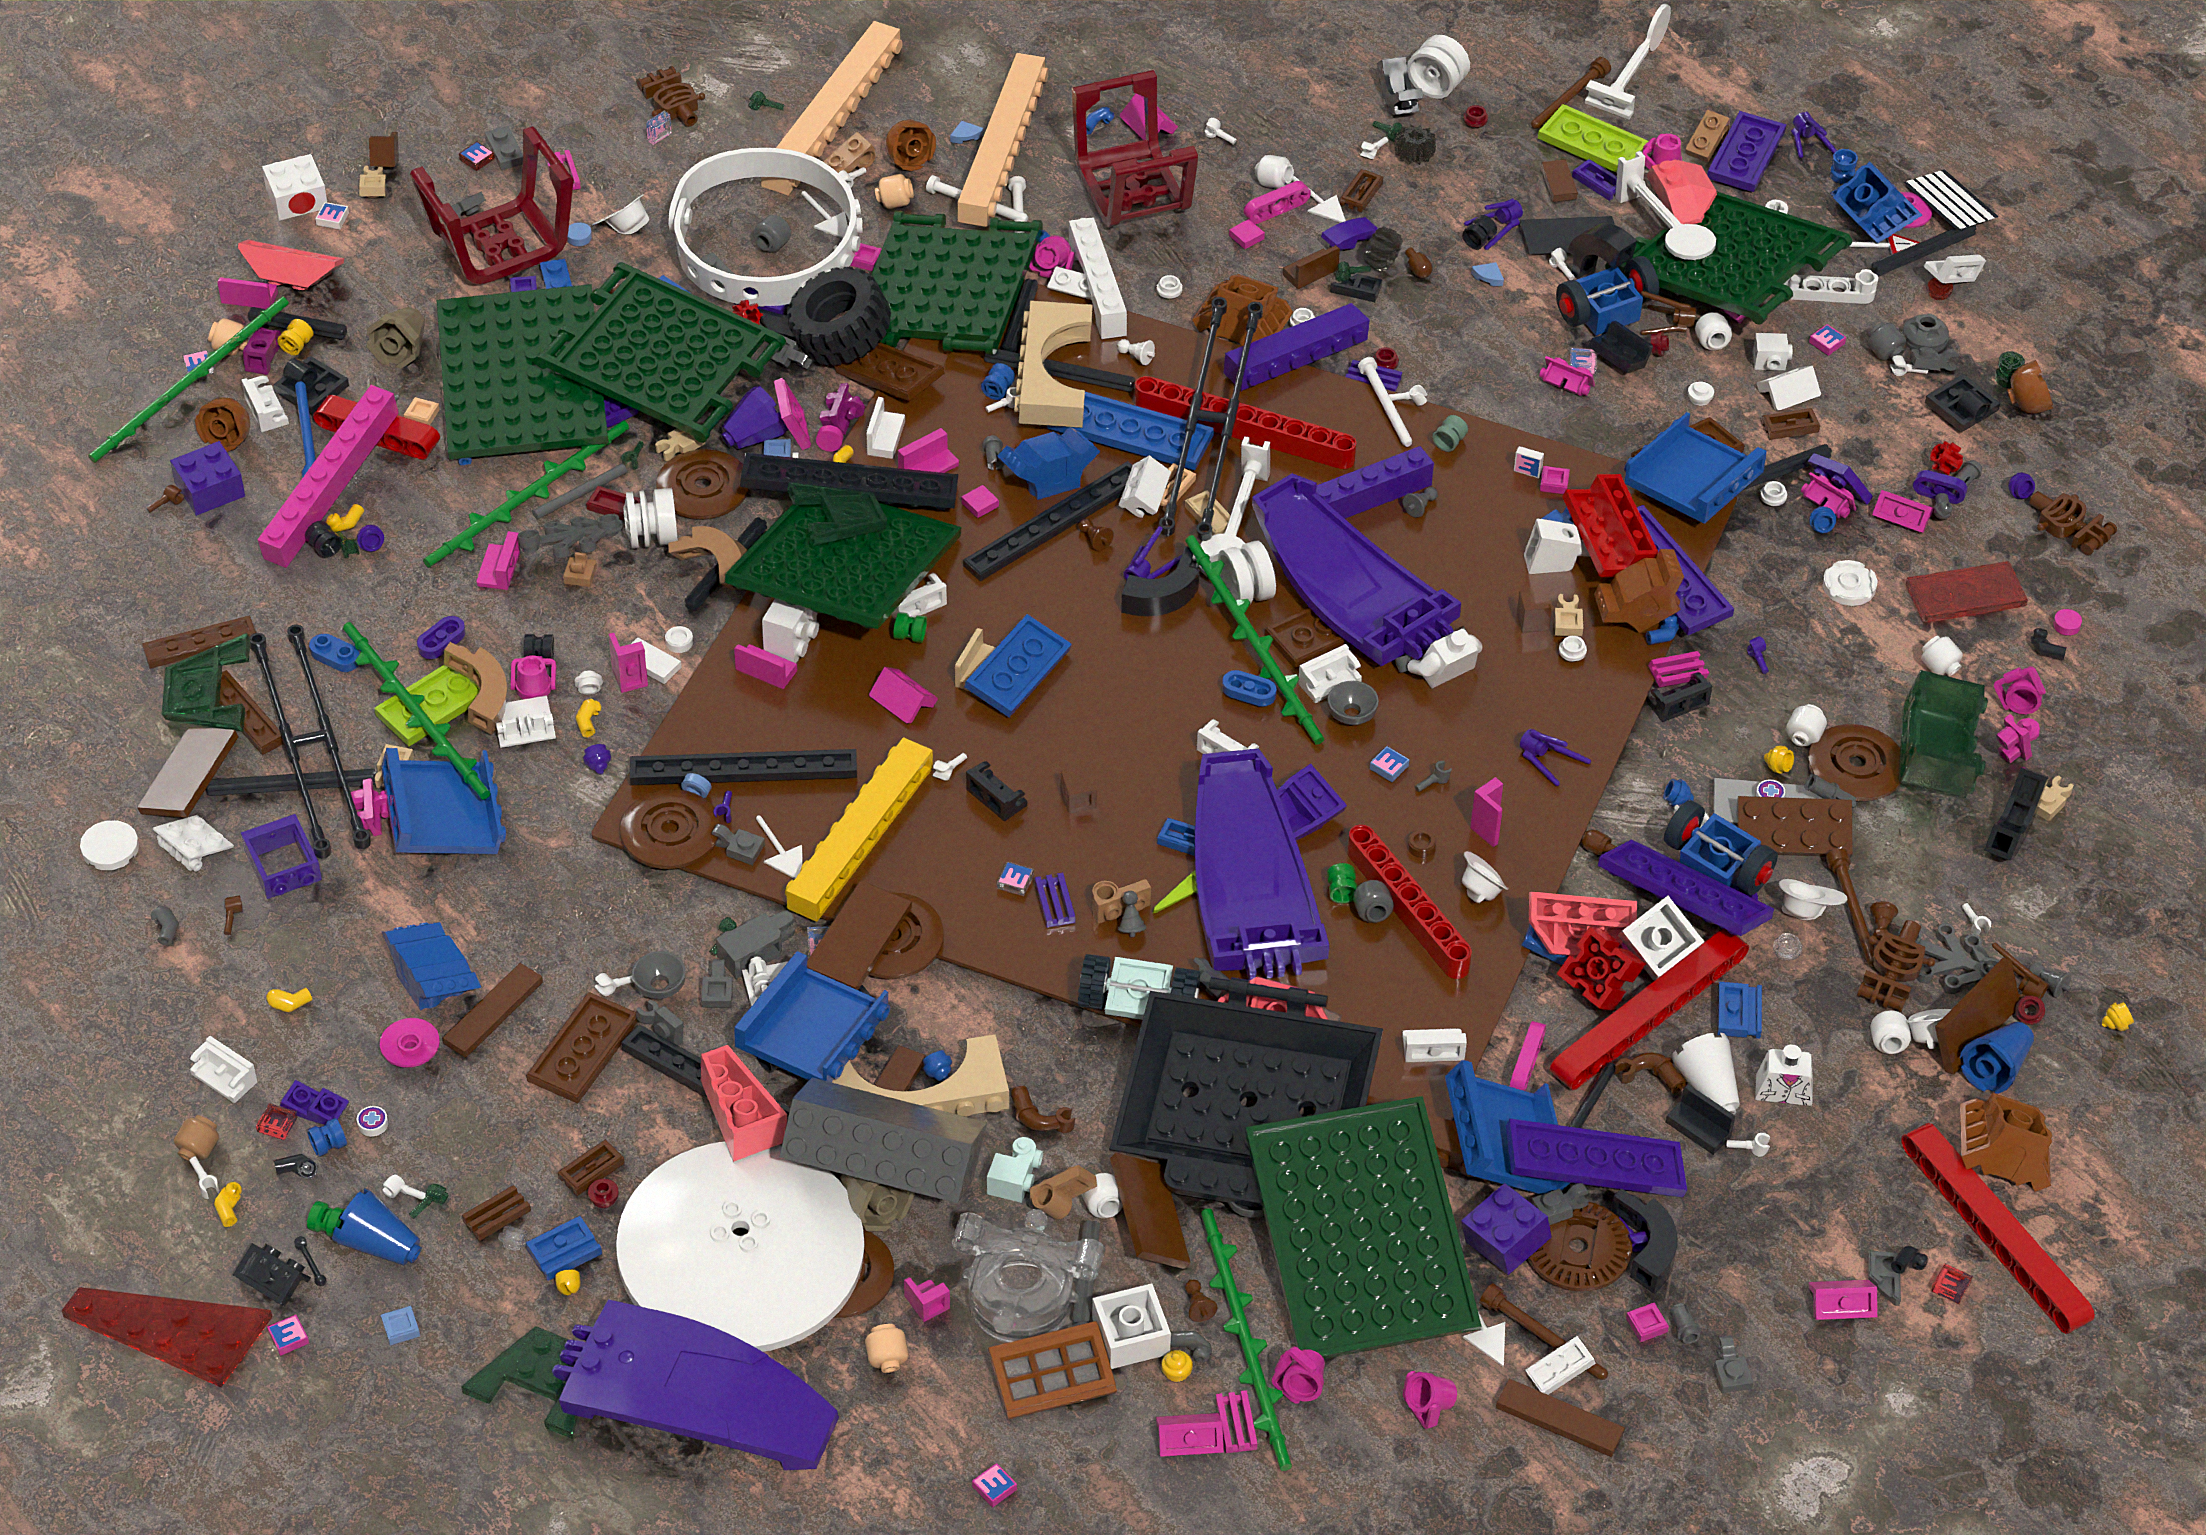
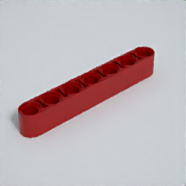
M1360 824L1352 827L1349 831L1347 854L1368 881L1378 880L1386 885L1393 900V911L1443 972L1453 979L1466 977L1470 970L1472 954L1469 944L1374 830L1367 825Z

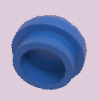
M1818 507L1810 514L1809 523L1814 531L1827 533L1834 528L1836 515L1829 507Z
M1671 779L1664 790L1663 799L1674 807L1676 805L1680 806L1688 800L1693 801L1694 796L1686 781Z
M944 1050L934 1052L923 1059L925 1065L923 1070L926 1075L938 1081H945L949 1078L948 1074L951 1071L952 1059L949 1055L945 1054Z

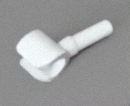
M1209 118L1205 129L1206 136L1209 138L1218 136L1234 145L1237 139L1220 129L1221 123L1219 120Z
M1384 137L1374 144L1364 141L1361 146L1363 151L1360 156L1374 159L1377 150L1388 142V138Z
M863 167L850 173L842 170L839 174L851 188L854 184L853 179L865 174L866 169Z
M1557 248L1551 253L1552 257L1549 259V264L1554 268L1559 267L1569 280H1573L1574 275L1564 263L1567 260V254L1562 248Z
M1901 355L1892 358L1895 365L1890 364L1896 376H1902L1907 372L1928 373V369L1914 368L1913 365L1906 364Z
M1421 385L1413 386L1406 393L1389 395L1392 401L1413 399L1414 403L1418 406L1427 402L1425 398L1427 393Z
M1011 387L1007 390L1006 398L986 406V411L989 413L1005 406L1015 408V396L1020 397L1021 395H1016V387Z
M962 753L948 763L937 760L933 766L934 769H937L933 776L942 780H949L953 769L967 759L966 754Z
M1965 903L1962 908L1973 924L1971 934L1979 936L1981 932L1980 927L1988 933L1991 928V921L1985 916L1978 917L1969 904Z
M601 973L595 978L599 983L595 985V988L604 996L611 995L616 987L634 983L632 976L612 980L606 973Z
M1758 1133L1753 1141L1727 1140V1147L1751 1149L1754 1155L1761 1157L1770 1148L1769 1145H1766L1770 1140V1136L1766 1133Z
M192 1157L189 1161L200 1179L199 1186L202 1197L209 1199L206 1191L209 1187L215 1188L219 1194L220 1190L216 1177L207 1175L198 1159Z
M398 1175L390 1176L383 1183V1193L390 1198H394L399 1192L421 1200L426 1199L427 1193L405 1185L403 1179Z

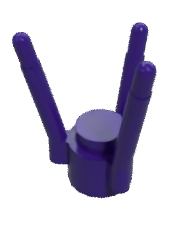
M1807 111L1799 113L1794 118L1793 125L1795 128L1791 130V133L1795 138L1799 158L1803 157L1800 136L1809 138L1816 134L1833 154L1837 151L1825 137L1827 132Z
M1512 198L1505 202L1485 206V210H1497L1484 215L1490 218L1497 216L1501 223L1508 224L1485 245V250H1489L1507 232L1520 224L1518 219L1522 217L1523 210L1517 200ZM1476 218L1465 221L1464 225L1469 226L1473 224Z
M1161 526L1156 529L1145 547L1140 546L1131 563L1123 573L1126 580L1129 575L1155 579L1180 562L1182 555L1150 574L1151 565L1144 558L1162 532Z
M1534 729L1527 730L1521 738L1520 748L1525 750L1523 757L1530 760L1555 786H1559L1560 782L1535 756H1543L1548 748L1586 764L1591 763L1589 758L1564 748L1567 747V742L1542 734Z

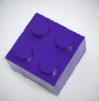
M220 441L170 460L174 483L182 490V495H184L185 500L196 516L245 497L242 475Z
M1505 1183L1461 1220L1465 1241L1507 1275L1552 1238L1548 1216Z

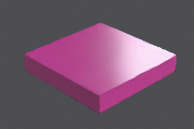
M783 378L775 380L774 384L782 420L802 450L810 448L811 441L804 409Z

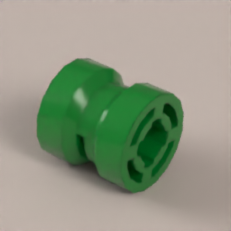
M898 612L894 626V639L904 640L905 638H910L913 642L922 643L926 633L927 617L922 615L912 617L908 613Z
M1346 863L1331 866L1327 870L1330 898L1332 901L1340 904L1352 902L1354 891L1358 887L1355 882L1356 873L1354 867Z
M316 1201L309 1212L307 1228L317 1233L324 1231L329 1237H332L335 1227L341 1230L343 1226V1220L340 1217L345 1209L340 1207L333 1209L325 1202Z

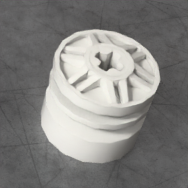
M672 488L654 489L653 502H647L644 491H639L640 503L634 504L633 492H626V501L623 508L626 534L632 549L639 548L638 536L643 535L645 547H650L651 535L653 534L657 535L660 546L678 541Z

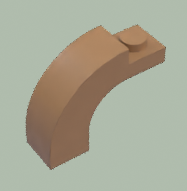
M696 526L692 527V536H682L678 538V541L668 543L669 553L680 560L704 555H715L719 564L720 584L731 591L738 590L735 586L724 582L725 573L747 552L740 542L719 529Z
M450 642L444 649V665L470 678L480 690L468 707V722L492 735L497 728L496 723L501 722L506 708L507 682L504 671L498 661L482 647H479L476 653L472 654L466 647L457 646Z

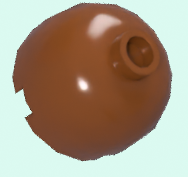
M911 119L902 120L893 125L888 131L885 139L886 152L889 159L898 167L908 171L919 170L924 167L921 164L932 159L936 149V137L926 124Z
M2036 360L2018 367L2010 379L2011 388L2007 389L2011 404L2017 403L2022 411L2029 414L2043 413L2053 409L2047 384L2043 380L2042 375H2039L2042 371Z
M219 397L207 402L200 408L199 414L195 418L196 430L201 440L210 444L220 441L226 452L237 448L249 434L250 416L246 408L232 398Z

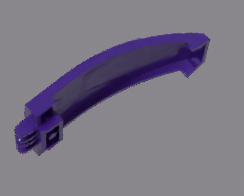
M1292 473L1252 497V506L1264 536L1284 574L1297 593L1325 624L1380 666L1405 653L1418 660L1423 655L1422 649L1427 651L1433 642L1454 632L1450 624L1460 617L1461 602L1443 589L1439 591L1434 590L1371 542L1316 493V482Z
M1259 748L1202 754L1195 821L1194 857L1196 892L1200 918L1212 967L1217 971L1246 969L1249 980L1256 977V968L1262 967L1266 979L1272 978L1273 966H1275L1277 976L1284 977L1285 965L1292 964L1294 974L1301 975V963L1328 959L1329 942L1324 923L1321 924L1299 848L1272 779L1273 767Z
M609 1299L593 1327L578 1324L573 1327V1335L586 1342L575 1341L574 1339L568 1340L565 1344V1350L560 1354V1359L563 1363L574 1367L555 1365L552 1370L553 1376L566 1381L559 1399L563 1413L589 1419L597 1415L711 1442L780 1461L783 1470L817 1469L839 1419L837 1410L806 1382L766 1353L745 1341L690 1318Z

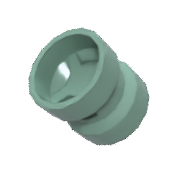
M1450 415L1443 421L1442 426L1438 427L1433 433V441L1441 450L1453 451L1459 444V441L1468 433V426L1460 417Z

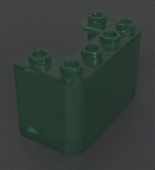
M1919 671L1905 699L1902 710L1899 783L1961 798H1966L1968 794H1973L1976 779L1978 776L1982 777L1986 764L1985 760H1982L1980 753H1974L1978 742V736L1974 735V731L1977 728L1980 713H1985L1988 704V698L1984 697L1985 685L1928 671Z

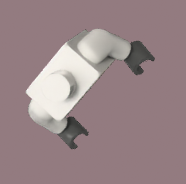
M1460 626L1459 630L1433 642L1421 661L1412 660L1409 655L1403 654V656L1396 658L1395 662L1398 672L1409 671L1410 673L1421 675L1432 689L1474 669L1477 655L1482 651V644L1475 636L1469 635L1464 626Z

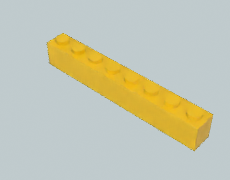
M904 737L897 746H893L890 749L886 761L882 765L877 766L873 778L868 784L865 783L861 787L857 799L853 803L848 804L844 816L839 822H835L832 825L827 838L819 842L815 849V854L809 861L806 860L803 863L800 873L795 880H791L787 884L785 889L787 909L818 922L933 769L932 749Z

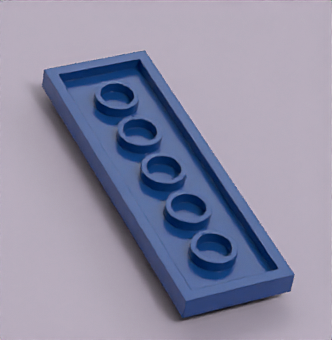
M1085 392L1082 428H1071L1081 432L1090 441L1146 457L1150 455L1154 459L1178 465L1186 435L1184 430L1187 420ZM1197 423L1195 433L1191 438L1185 468L1196 470L1214 435V428ZM1047 425L1048 429L1062 433L1069 428L1066 426Z

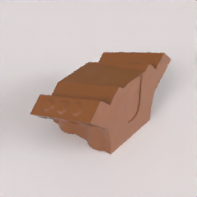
M1237 274L1230 276L1229 280L1215 285L1192 321L1199 332L1208 327L1211 329L1212 300L1216 297H1223L1227 301V311L1222 315L1220 327L1217 328L1215 337H1225L1244 346L1247 334V310L1249 303L1260 302L1263 305V316L1258 319L1256 332L1253 333L1251 343L1280 332L1293 314V311L1286 300L1277 297L1278 287Z
M1660 549L1656 558H1643L1615 574L1611 583H1599L1594 596L1603 622H1627L1638 633H1641L1681 610L1679 607L1680 599L1676 592L1684 579V575L1674 549Z
M1993 1092L1987 1102L1975 1098L1961 1103V1155L1966 1170L1980 1165L1984 1176L1988 1174L1997 1175L2015 1182L2016 1186L2031 1182L2034 1192L2050 1187L2049 1146L2052 1143V1133L2045 1125L2044 1121L2046 1118L2043 1113L2040 1112L2038 1107Z

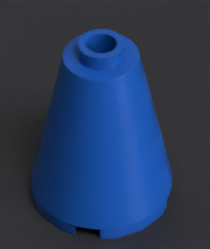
M2013 1022L1969 1042L1962 1050L1960 1058L1963 1056L1964 1064L1961 1068L1968 1081L1984 1092L1987 1089L1995 1091L1994 1093L1996 1094L2006 1091L2013 1084L2034 1042L2032 1030L2022 1022Z
M364 1188V1193H357L340 1217L343 1220L341 1230L335 1227L332 1236L333 1241L339 1245L403 1266L408 1262L414 1263L422 1250V1247L419 1246L420 1239L367 1188Z

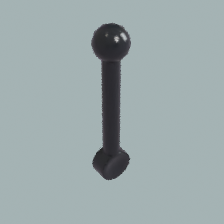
M303 1236L297 1237L294 1240L295 1247L302 1251L315 1276V1284L320 1287L324 1286L327 1279L324 1275L320 1274L307 1249L306 1238Z

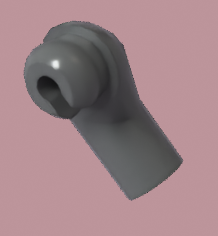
M1945 493L1936 495V505L1933 507V512L1939 519H1948L1953 509L1949 502V497Z
M158 906L151 912V919H157L155 923L162 926L158 942L164 946H170L179 922L170 908Z
M1171 1332L1170 1347L1190 1348L1193 1351L1195 1361L1199 1363H1205L1209 1360L1212 1353L1211 1344L1198 1332Z

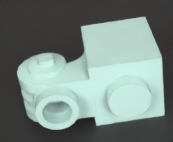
M1027 1137L1016 1139L1013 1142V1157L995 1154L987 1175L988 1195L1022 1203L1025 1193L1030 1192L1029 1188L1033 1187L1035 1175L1031 1174L1033 1168L1039 1169L1043 1159V1151L1036 1149L1035 1142Z

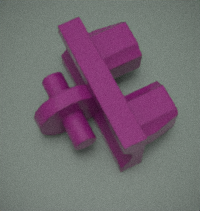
M841 383L838 392L827 394L826 405L829 410L821 411L819 416L823 426H835L842 431L843 435L847 432L850 420L862 416L865 411V405L860 401V397H853L849 393L848 383Z

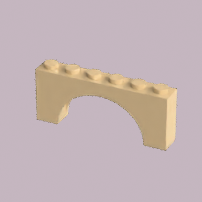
M1030 301V311H1024V327L1028 328H1023L1022 343L1026 345H1021L1020 360L1024 362H1019L1018 378L1022 379H1017L1016 395L1021 396H1015L1014 412H1019V423L1082 428L1085 390L1070 388L1057 382L1047 373L1043 362L1049 354L1061 346L1074 342H1090L1093 305Z
M996 1034L966 1039V1056L959 1069L951 1077L933 1087L917 1091L883 1089L864 1080L854 1070L850 1060L844 1066L843 1073L839 1079L832 1081V1083L965 1117L972 1114L1009 1109V1088Z

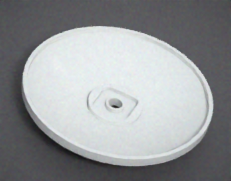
M725 1141L711 1143L691 1149L666 1161L647 1176L637 1187L627 1202L620 1219L616 1242L617 1263L624 1288L634 1305L702 1322L731 1334L762 1352L771 1351L791 1345L815 1333L826 1325L846 1304L856 1287L863 1264L864 1234L862 1222L851 1207L846 1188L829 1170L780 1158L782 1147L780 1145L733 1162ZM742 1227L749 1232L743 1236H737L732 1231Z

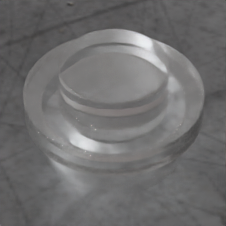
M1783 933L1775 939L1773 952L1782 960H1795L1801 955L1802 944L1796 935Z
M506 1226L503 1229V1233H499L498 1240L503 1242L504 1248L520 1251L521 1247H526V1242L529 1241L527 1239L528 1232L520 1228Z

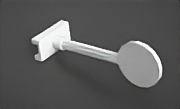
M1662 4L1658 8L1649 26L1645 41L1638 47L1615 83L1608 87L1592 80L1589 81L1586 86V90L1589 93L1585 99V104L1628 120L1634 113L1635 96L1625 93L1624 88L1647 55L1648 50H1656L1662 41L1670 20L1671 7L1669 5Z
M1641 151L1636 152L1635 158L1628 161L1624 157L1618 158L1615 198L1620 203L1641 197L1670 228L1666 234L1665 246L1674 256L1682 259L1696 260L1712 254L1716 246V238L1713 232L1700 225L1681 224L1648 189L1643 180L1645 156Z
M1244 436L1241 444L1242 476L1244 478L1226 532L1213 535L1210 540L1203 541L1200 544L1204 552L1210 556L1211 562L1218 561L1220 550L1237 547L1240 550L1242 545L1245 544L1236 535L1255 479L1268 481L1270 475V442L1265 441L1263 447L1250 445L1249 437ZM1199 565V570H1200L1206 577H1208V576L1206 575V573L1204 572V570L1202 569V567Z

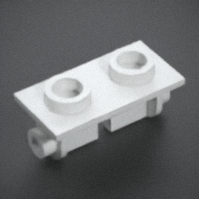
M1055 267L1047 288L1092 300L1085 274Z

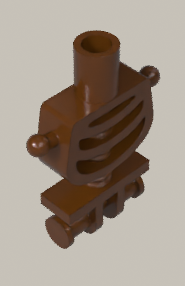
M673 66L664 71L662 69L657 70V76H654L653 73H648L647 77L636 79L639 90H644L646 100L652 97L654 99V110L652 111L654 118L664 112V119L666 121L679 117L688 127L693 126L697 122L698 117L694 111L698 110V100H704L705 94L701 92L696 95L690 84L682 83L681 74L679 72L676 73Z
M2037 491L2030 499L2029 504L2041 511L2037 530H2046L2056 538L2069 537L2078 532L2073 537L2071 547L2076 550L2081 545V551L2085 555L2090 556L2094 550H2099L2103 544L2110 540L2111 535L2117 533V527L2112 522H2107L2104 528L2101 527L2104 519L2102 514H2098L2088 524L2084 523L2087 508L2085 503L2079 500L2076 494L2070 496L2062 493L2055 500H2052Z
M1906 920L1899 936L1886 932L1880 941L1875 936L1868 938L1869 944L1876 946L1873 952L1872 963L1884 977L1866 970L1863 982L1857 993L1858 997L1863 996L1871 999L1870 1003L1875 1004L1878 999L1884 1002L1883 1008L1887 1009L1889 1006L1902 1013L1912 987L1896 982V980H1915L1920 975L1922 964L1933 967L1936 963L1933 958H1924L1925 946L1915 943L1921 930V926L1917 922ZM1865 983L1874 986L1875 989L1865 985ZM1881 989L1888 992L1886 996L1880 994ZM1893 994L1903 997V999L1893 996Z

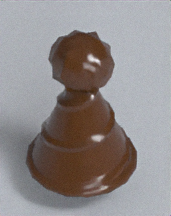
M1083 519L1078 524V528L1083 533H1088L1092 546L1096 551H1102L1112 543L1114 533L1110 527L1093 526L1092 521L1089 519Z
M1886 901L1875 902L1870 906V912L1877 926L1873 936L1879 941L1888 932L1886 930L1888 925L1898 914V908Z
M1189 1279L1185 1285V1291L1188 1295H1191L1188 1312L1189 1318L1195 1322L1209 1320L1217 1312V1303L1200 1292L1202 1288L1198 1280Z

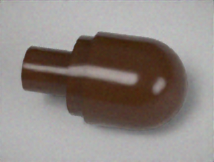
M1412 247L1408 248L1405 251V255L1409 259L1408 265L1411 271L1418 278L1429 277L1433 270L1430 260L1425 254L1417 253Z
M1588 830L1582 837L1583 847L1597 856H1601L1617 847L1611 844L1612 839L1608 835L1598 830Z

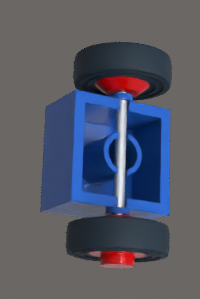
M1638 256L1626 262L1625 275L1618 267L1616 269L1612 267L1578 280H1568L1559 284L1556 290V300L1565 322L1571 327H1577L1586 323L1597 336L1607 332L1612 321H1617L1623 326L1639 321L1642 303L1652 301V299L1642 296L1641 292L1645 291L1655 295L1659 293L1658 277L1651 262L1644 256Z
M1692 800L1683 803L1670 819L1664 834V842L1671 848L1680 850V863L1731 888L1737 886L1748 895L1757 893L1770 879L1777 863L1778 853L1769 846L1761 845L1760 840L1715 813L1700 828L1704 819L1705 809Z

